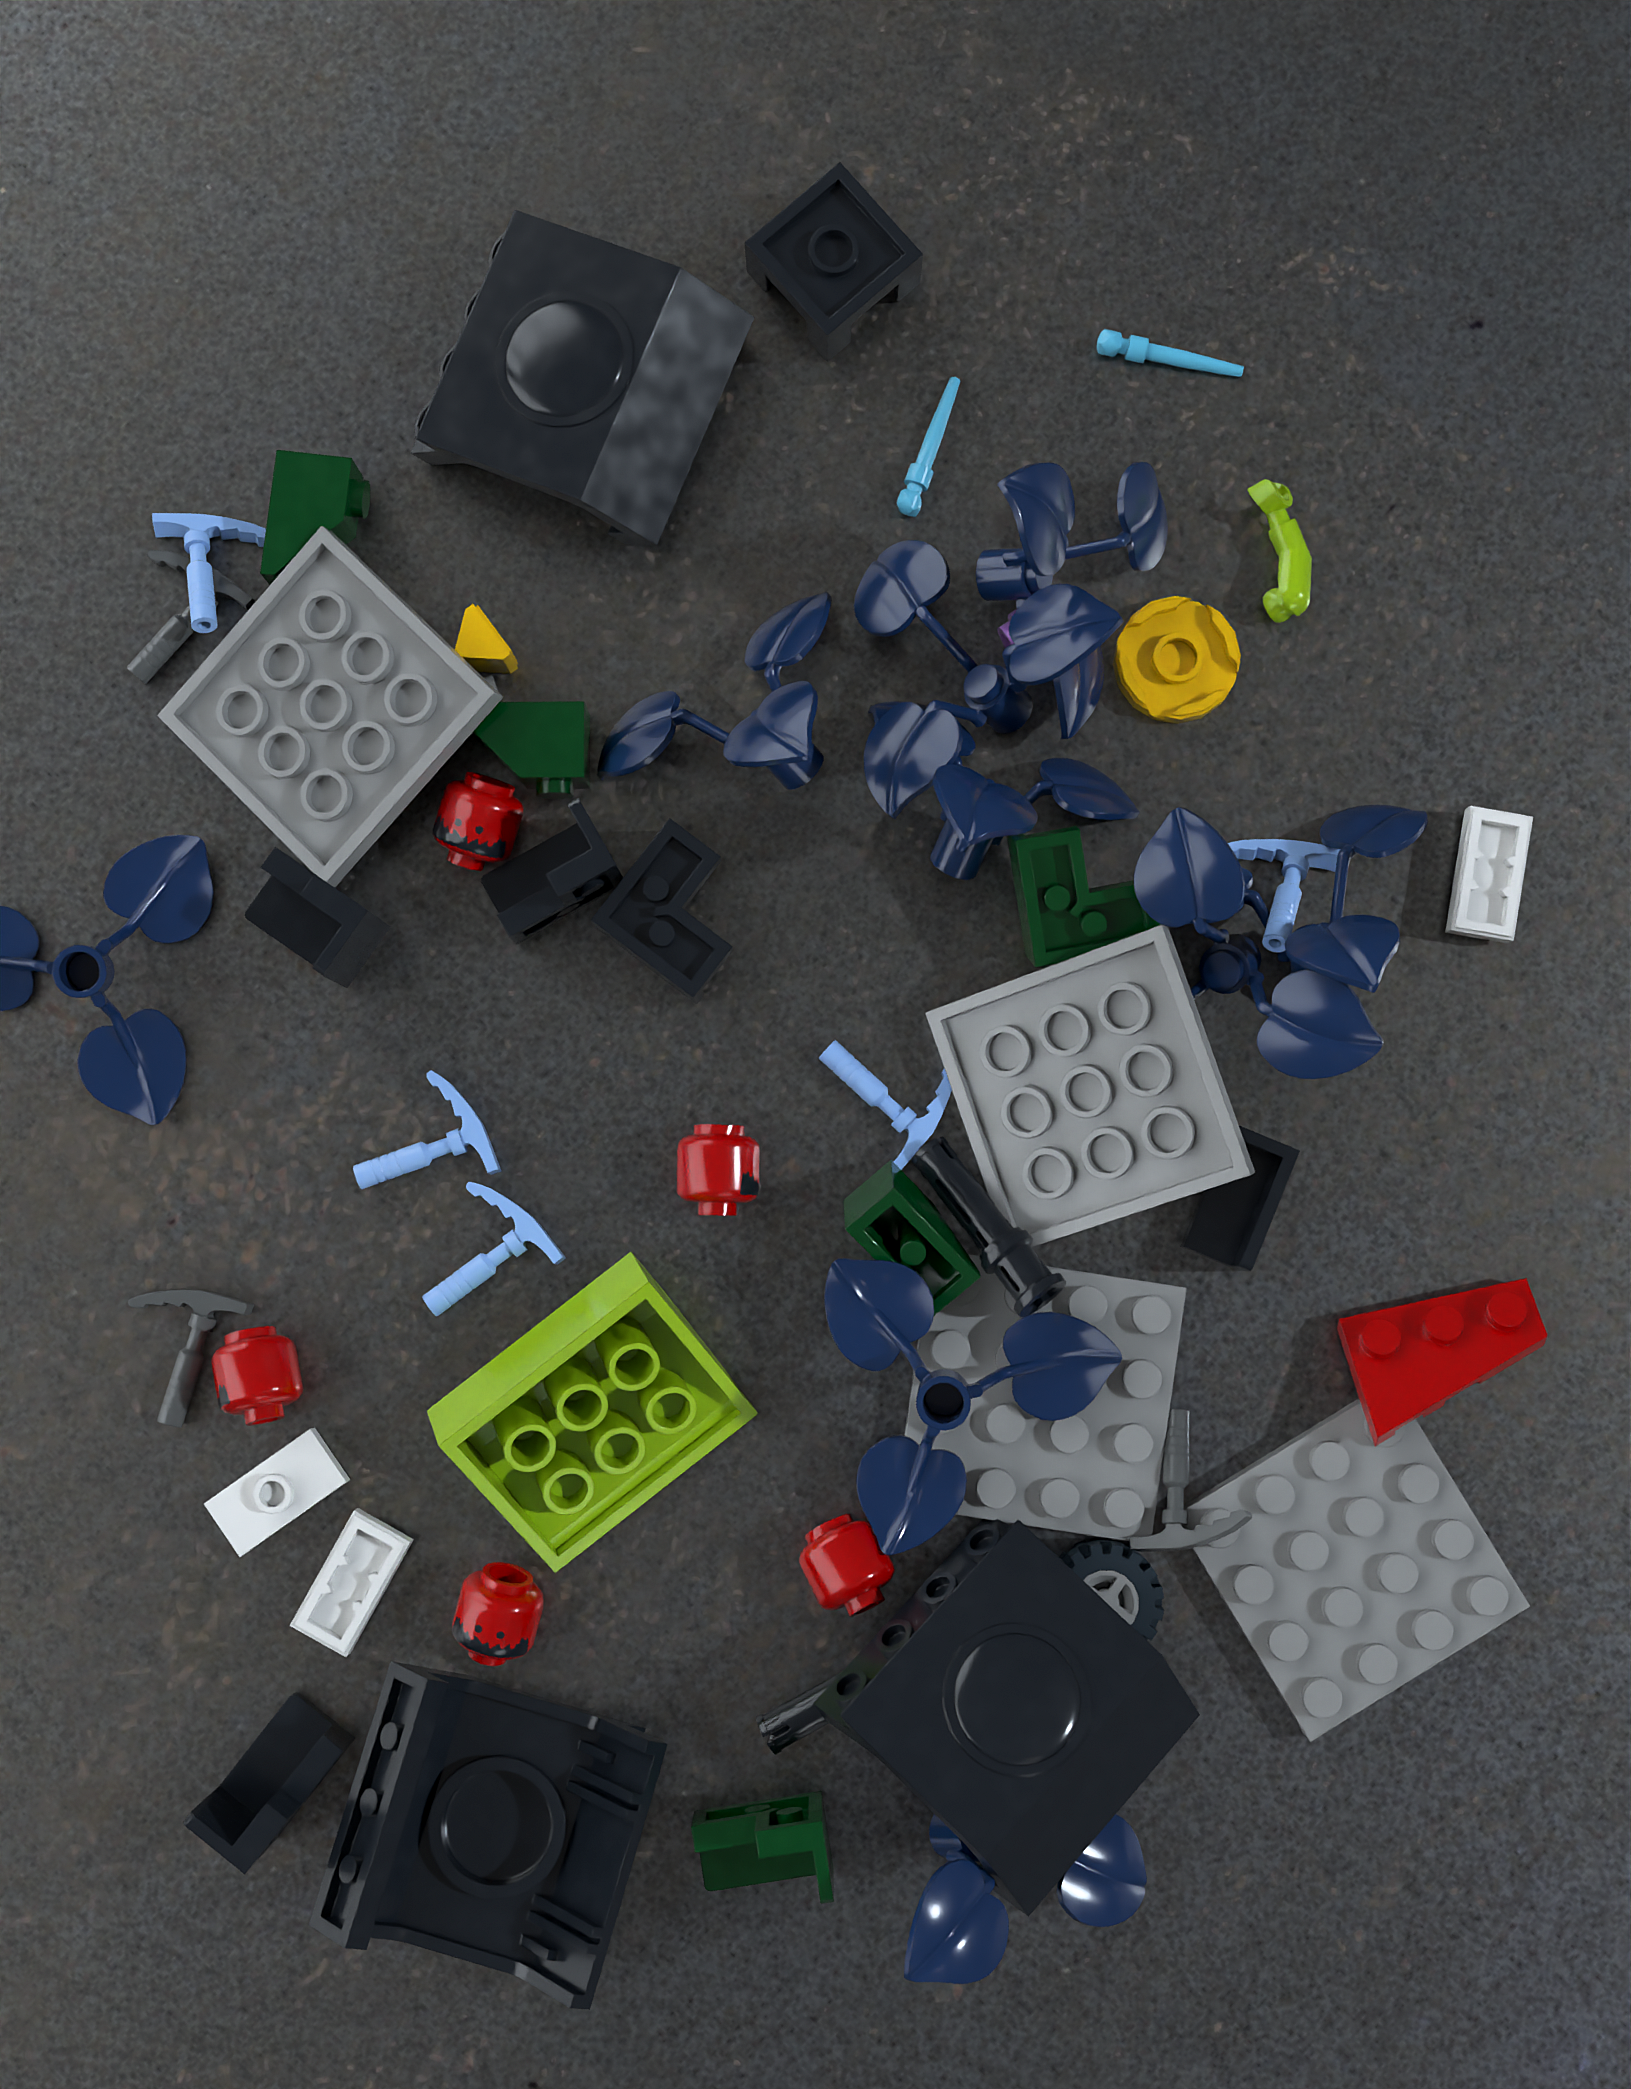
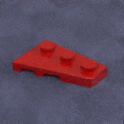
M1527 1278L1340 1318L1337 1325V1331L1375 1447L1394 1436L1396 1430L1421 1415L1426 1417L1441 1408L1446 1400L1475 1383L1481 1384L1543 1347L1548 1337Z

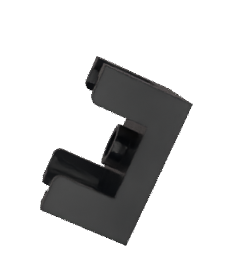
M841 162L836 164L744 242L747 273L763 291L768 292L771 289L772 282L807 321V338L827 362L850 343L851 324L893 288L894 298L900 301L918 286L921 280L923 253Z

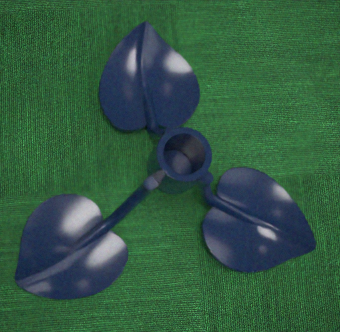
M1135 462L1127 467L1122 474L1117 494L1118 517L1123 529L1120 534L1112 538L1068 547L1069 542L1066 535L1074 523L1075 501L1071 482L1066 471L1055 463H1034L1009 474L998 482L997 486L1012 509L1022 548L984 550L977 561L976 583L978 591L984 600H1016V608L1018 609L1035 592L1052 585L1053 575L1060 570L1064 560L1115 550L1127 545L1130 565L1134 571H1148L1154 568L1165 550L1168 532L1165 503L1158 487L1155 470L1147 462ZM1101 646L1073 668L1053 679L1061 727L1060 739L1072 738L1090 717L1099 701L1104 681Z
M918 540L901 541L885 549L879 555L878 560L870 564L858 586L854 601V611L859 624L874 636L888 637L906 629L917 615L923 624L968 672L964 681V697L966 703L971 708L933 700L923 710L915 703L902 702L892 707L878 720L866 741L864 771L868 787L879 806L890 817L896 819L910 801L933 786V776L938 767L955 762L963 742L961 726L955 717L969 720L978 728L982 727L986 722L994 731L1001 734L1011 733L1021 728L1029 719L1033 709L1032 698L1025 690L1027 685H1040L1061 676L1089 656L1124 622L1119 613L1077 586L1070 584L1047 586L1028 597L1011 618L1009 635L1014 644L1007 646L1002 652L1006 670L999 665H977L926 608V606L939 599L947 591L950 584V569L943 555L932 545Z
M826 591L822 594L809 596L785 606L770 616L755 631L745 651V664L752 671L765 669L764 676L772 693L763 700L758 709L753 710L750 716L741 721L730 734L686 709L677 710L680 704V697L674 691L656 693L636 703L615 724L602 748L597 767V776L603 780L605 776H623L647 766L668 746L675 734L676 726L688 724L723 743L724 757L732 765L741 767L766 766L780 783L789 790L797 789L809 782L818 773L824 761L823 754L812 743V728L818 705L817 691L807 681H798L782 686L779 674L782 666H790L802 660L819 639L831 607L832 597Z
M902 701L871 705L868 713H873L874 723L876 724L886 712L895 705L902 703ZM915 703L923 710L927 707L926 705ZM960 724L963 742L957 759L953 764L938 767L933 776L934 789L943 809L940 818L945 824L930 854V860L936 868L951 877L962 880L975 878L991 844L999 846L1004 836L1023 834L1034 828L1038 816L1032 804L1042 796L1053 795L1058 805L1065 810L1094 819H1135L1140 811L1135 807L1128 795L1112 779L1096 768L1078 760L1068 758L1044 760L1039 768V774L1044 780L1037 782L1024 796L1008 786L995 783L992 779H986L978 772L962 766V760L959 756L972 755L976 744L967 729Z
M1364 805L1337 812L1320 827V840L1322 844L1330 848L1341 849L1337 855L1330 922L1302 926L1287 937L1284 944L1285 951L1277 952V958L1280 962H1290L1291 973L1309 969L1331 979L1370 991L1371 993L1376 992L1386 966L1398 950L1400 944L1399 928L1390 920L1371 915H1349L1342 917L1349 862L1357 853L1370 858H1382L1407 848L1420 837L1427 826L1428 819L1425 811L1410 810L1391 805ZM1242 868L1245 891L1241 907L1238 911L1242 909L1244 904L1251 906L1266 929L1270 912L1260 894L1255 890H1248L1253 884V875L1249 870ZM1206 920L1207 923L1217 922V921Z
M1183 807L1172 810L1139 856L1134 872V890L1143 910L1158 923L1168 927H1181L1193 920L1196 931L1214 941V945L1203 954L1200 960L1199 971L1202 979L1190 988L1194 1001L1209 988L1217 993L1231 994L1239 991L1246 984L1249 985L1257 1010L1269 1017L1258 1032V1049L1270 1065L1292 1077L1321 1079L1337 1076L1361 1066L1376 1055L1384 1044L1383 1039L1372 1025L1359 997L1346 983L1323 976L1309 969H1304L1284 977L1274 988L1272 1004L1267 1001L1262 986L1264 976L1261 972H1258L1261 966V953L1256 943L1249 937L1241 934L1229 935L1226 929L1218 930L1210 926L1206 921L1226 920L1240 909L1245 891L1244 875L1240 863L1228 843L1207 821Z
M170 835L147 841L122 855L108 872L104 883L103 898L111 911L122 917L129 918V920L108 938L101 940L96 947L86 945L70 946L61 951L54 962L34 959L39 949V936L35 927L19 911L10 907L0 906V1011L12 1010L22 1006L31 998L34 992V976L32 971L52 974L56 986L68 996L91 998L94 1006L99 1007L109 1017L113 1025L101 1026L92 1030L82 1042L77 1059L78 1072L82 1083L95 1099L107 1107L134 1116L150 1125L159 1124L166 1118L181 1093L186 1073V1047L178 1027L159 1010L151 1008L142 1009L133 1013L124 1021L120 1011L108 1000L104 993L112 984L115 972L113 962L108 954L117 945L131 936L138 927L141 928L148 938L155 942L175 943L189 939L205 925L212 910L214 896L205 842L198 836Z
M848 1258L835 1260L828 1271L824 1293L826 1317L834 1342L842 1354L858 1367L869 1371H881L889 1367L895 1361L900 1351H902L911 1364L915 1376L921 1382L917 1392L916 1408L922 1421L928 1425L921 1444L919 1445L915 1440L905 1435H893L883 1438L867 1450L858 1467L856 1484L860 1505L873 1528L880 1549L885 1555L902 1553L923 1544L942 1530L958 1512L966 1492L967 1477L964 1463L955 1453L945 1449H932V1446L940 1430L954 1429L965 1421L970 1411L972 1398L980 1397L986 1390L1007 1378L1013 1377V1397L1025 1412L1041 1420H1063L1084 1410L1095 1399L1108 1377L1122 1361V1354L1119 1348L1095 1326L1064 1313L1051 1311L1037 1312L1017 1320L1006 1330L1003 1337V1350L1010 1365L995 1370L975 1383L968 1384L959 1373L949 1369H939L930 1372L917 1350L910 1343L922 1338L929 1331L934 1317L932 1293L927 1283L918 1273L904 1264L893 1261Z
M934 1814L929 1826L930 1842L936 1853L946 1858L948 1862L939 1867L931 1876L919 1900L908 1937L904 1978L912 1982L968 1984L987 1977L1001 1961L1007 1946L1009 1919L1003 1903L990 1894L994 1889L995 1879L976 1863L980 1861L973 1852ZM1115 1814L1057 1883L1059 1904L1069 1916L1082 1924L1095 1927H1109L1119 1924L1130 1918L1143 1901L1145 1896L1144 1887L1147 1883L1143 1854L1135 1832L1125 1819Z

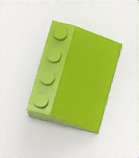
M629 1252L427 1410L438 1446L555 1573L758 1414L755 1407L680 1310L632 1252Z

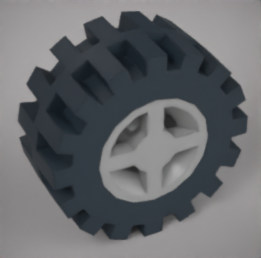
M1095 1538V1541L1086 1542L1084 1540L1076 1543L1073 1549L1068 1552L1064 1551L1059 1556L1070 1569L1146 1640L1152 1641L1158 1632L1155 1629L1157 1623L1163 1619L1162 1599L1164 1598V1593L1157 1578L1158 1575L1140 1553L1130 1549V1546L1122 1542L1110 1541L1107 1538ZM1110 1583H1112L1108 1589L1097 1590L1101 1587H1107Z

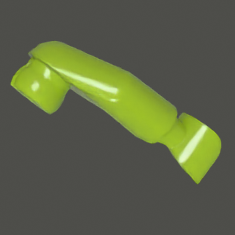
M1264 479L1247 490L1252 499L1267 516L1271 529L1268 531L1269 537L1279 557V587L1270 589L1263 596L1266 612L1274 622L1279 623L1290 619L1292 615L1300 616L1308 608L1311 591L1312 557L1296 518L1290 519L1286 511L1293 504L1290 490L1281 483H1273L1270 480Z

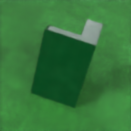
M1077 826L1028 835L1007 836L1026 956L1035 967L1057 964L1160 926V923L1151 918L1141 907L1134 890V880L1089 888L1081 834Z
M822 1791L694 1811L691 1824L695 1853H700L704 1887L707 1891H718L816 1875L820 1903L834 1902V1868Z

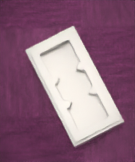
M1469 806L1465 809L1445 933L1507 944L1514 941L1533 822L1532 816Z
M314 1427L212 1497L204 1505L238 1556L241 1557L350 1481V1478Z
M355 1509L290 1626L347 1657L352 1652L414 1539L363 1510Z

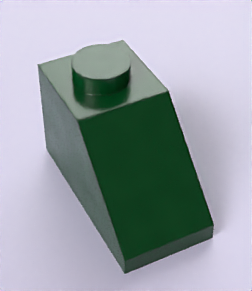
M276 450L260 574L269 585H271L321 526L334 533L345 545L356 538L358 518L366 519L369 512L370 484L368 480H363L364 477L352 458Z
M584 701L499 702L471 733L527 789H536L537 797L567 799L574 797V789H590V713Z
M892 1160L887 1162L844 1199L845 1230L875 1260H888L904 1264L918 1273L927 1283L932 1293L934 1316L981 1277L980 1271L934 1203Z

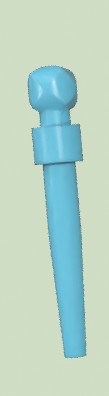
M1104 329L1097 340L1098 354L1115 357L1118 353L1124 354L1125 360L1138 363L1149 360L1181 368L1240 378L1244 366L1185 350L1149 343V338L1131 334L1129 339L1122 338L1121 332Z
M950 377L925 435L915 463L910 464L904 480L907 488L900 492L896 502L901 514L916 517L921 509L922 500L920 495L921 492L928 490L934 474L931 467L943 438L959 388L960 379L956 377Z

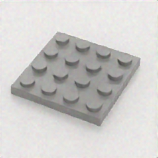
M321 526L157 716L313 873L333 887H336L502 700L503 696L334 533Z
M1160 925L925 1012L988 1195L1013 1228L1020 1227L1022 1230L1028 1231L1033 1238L1031 1247L1255 1173L1168 926Z
M969 1255V1257L980 1271L981 1277L933 1317L929 1331L922 1338L918 1339L917 1352L930 1372L939 1369H949L959 1373L968 1384L975 1383L995 1370L1010 1365L1003 1350V1337L1011 1325L1023 1318L1019 1317L1014 1310L1015 1299L995 1273L987 1274L981 1267L980 1256ZM1047 1266L1052 1274L1060 1273L1066 1280V1285L1053 1300L1034 1313L1058 1312L1088 1322L1113 1341L1122 1354V1361L1108 1377L1095 1399L1081 1412L1063 1420H1041L1025 1412L1013 1397V1377L1007 1378L986 1390L980 1397L972 1398L970 1411L965 1421L954 1429L940 1430L932 1446V1449H945L955 1453L964 1463L967 1477L966 1492L956 1515L988 1520L999 1519L1008 1523H1015L1019 1519L1027 1526L1130 1541V1537L1151 1536L1187 1288ZM913 1372L904 1435L912 1438L920 1445L928 1425L922 1421L917 1412L916 1398L921 1382L915 1376V1372Z
M1360 1399L1355 1400L1191 1500L1183 1507V1510L1188 1511V1525L1186 1526L1189 1530H1194L1196 1525H1212L1214 1520L1227 1518L1231 1512L1241 1509L1251 1512L1252 1519L1235 1532L1191 1549L1304 1736L1310 1742L1530 1607L1417 1420L1415 1419L1399 1428L1394 1436L1375 1447Z

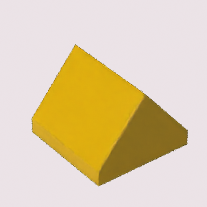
M474 604L467 607L464 612L455 651L477 672L511 674L517 670L518 662L512 650L478 605L475 607Z

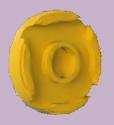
M1181 596L1151 601L1130 617L1116 641L1113 667L1118 688L1133 708L1153 720L1179 724L1201 719L1222 704L1236 681L1241 654L1235 631L1221 612L1208 604L1204 606L1199 602L1190 601L1191 598Z

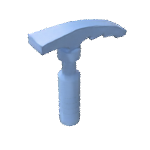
M152 513L155 537L184 538L185 551L190 554L191 563L188 564L186 571L192 629L198 633L214 631L217 628L213 572L212 566L206 559V554L210 551V538L220 536L222 540L239 538L240 542L257 543L258 547H264L266 529L253 523L222 516L191 513Z
M1250 839L1228 843L1237 859L1253 861L1255 858L1269 862L1276 859L1283 862L1281 872L1284 876V881L1276 889L1262 944L1267 950L1272 952L1285 951L1284 944L1287 937L1292 933L1302 895L1299 888L1300 881L1306 878L1309 867L1335 872L1337 855L1341 849L1330 848L1323 844L1284 839Z
M833 1041L820 1055L819 1059L830 1070H833L871 1107L878 1106L894 1121L891 1126L899 1133L904 1130L907 1131L908 1138L906 1144L894 1160V1163L902 1170L933 1134L942 1117L952 1091L945 1068L941 1073L943 1080L935 1091L937 1097L926 1107L928 1114L924 1117L916 1118L917 1114L909 1107L904 1110L888 1095V1088L876 1076L868 1071L864 1065H861L839 1042Z
M430 1070L426 1073L427 1079L434 1088H439L446 1101L452 1103L455 1116L462 1118L461 1130L457 1128L446 1132V1138L429 1144L418 1142L372 1160L353 1166V1171L359 1187L365 1189L379 1182L382 1183L429 1166L432 1159L452 1152L454 1156L467 1152L468 1145H472L477 1150L487 1173L493 1175L501 1172V1168L484 1124L474 1109L451 1083Z
M468 1182L466 1188L471 1194L477 1198L483 1197L493 1207L498 1206L506 1219L513 1218L515 1231L513 1229L502 1237L503 1243L488 1254H478L459 1268V1270L424 1294L422 1298L435 1316H439L458 1302L459 1299H462L466 1294L496 1273V1267L514 1254L518 1257L528 1250L526 1247L527 1242H532L542 1249L554 1264L558 1265L566 1257L539 1222L522 1207L491 1188Z

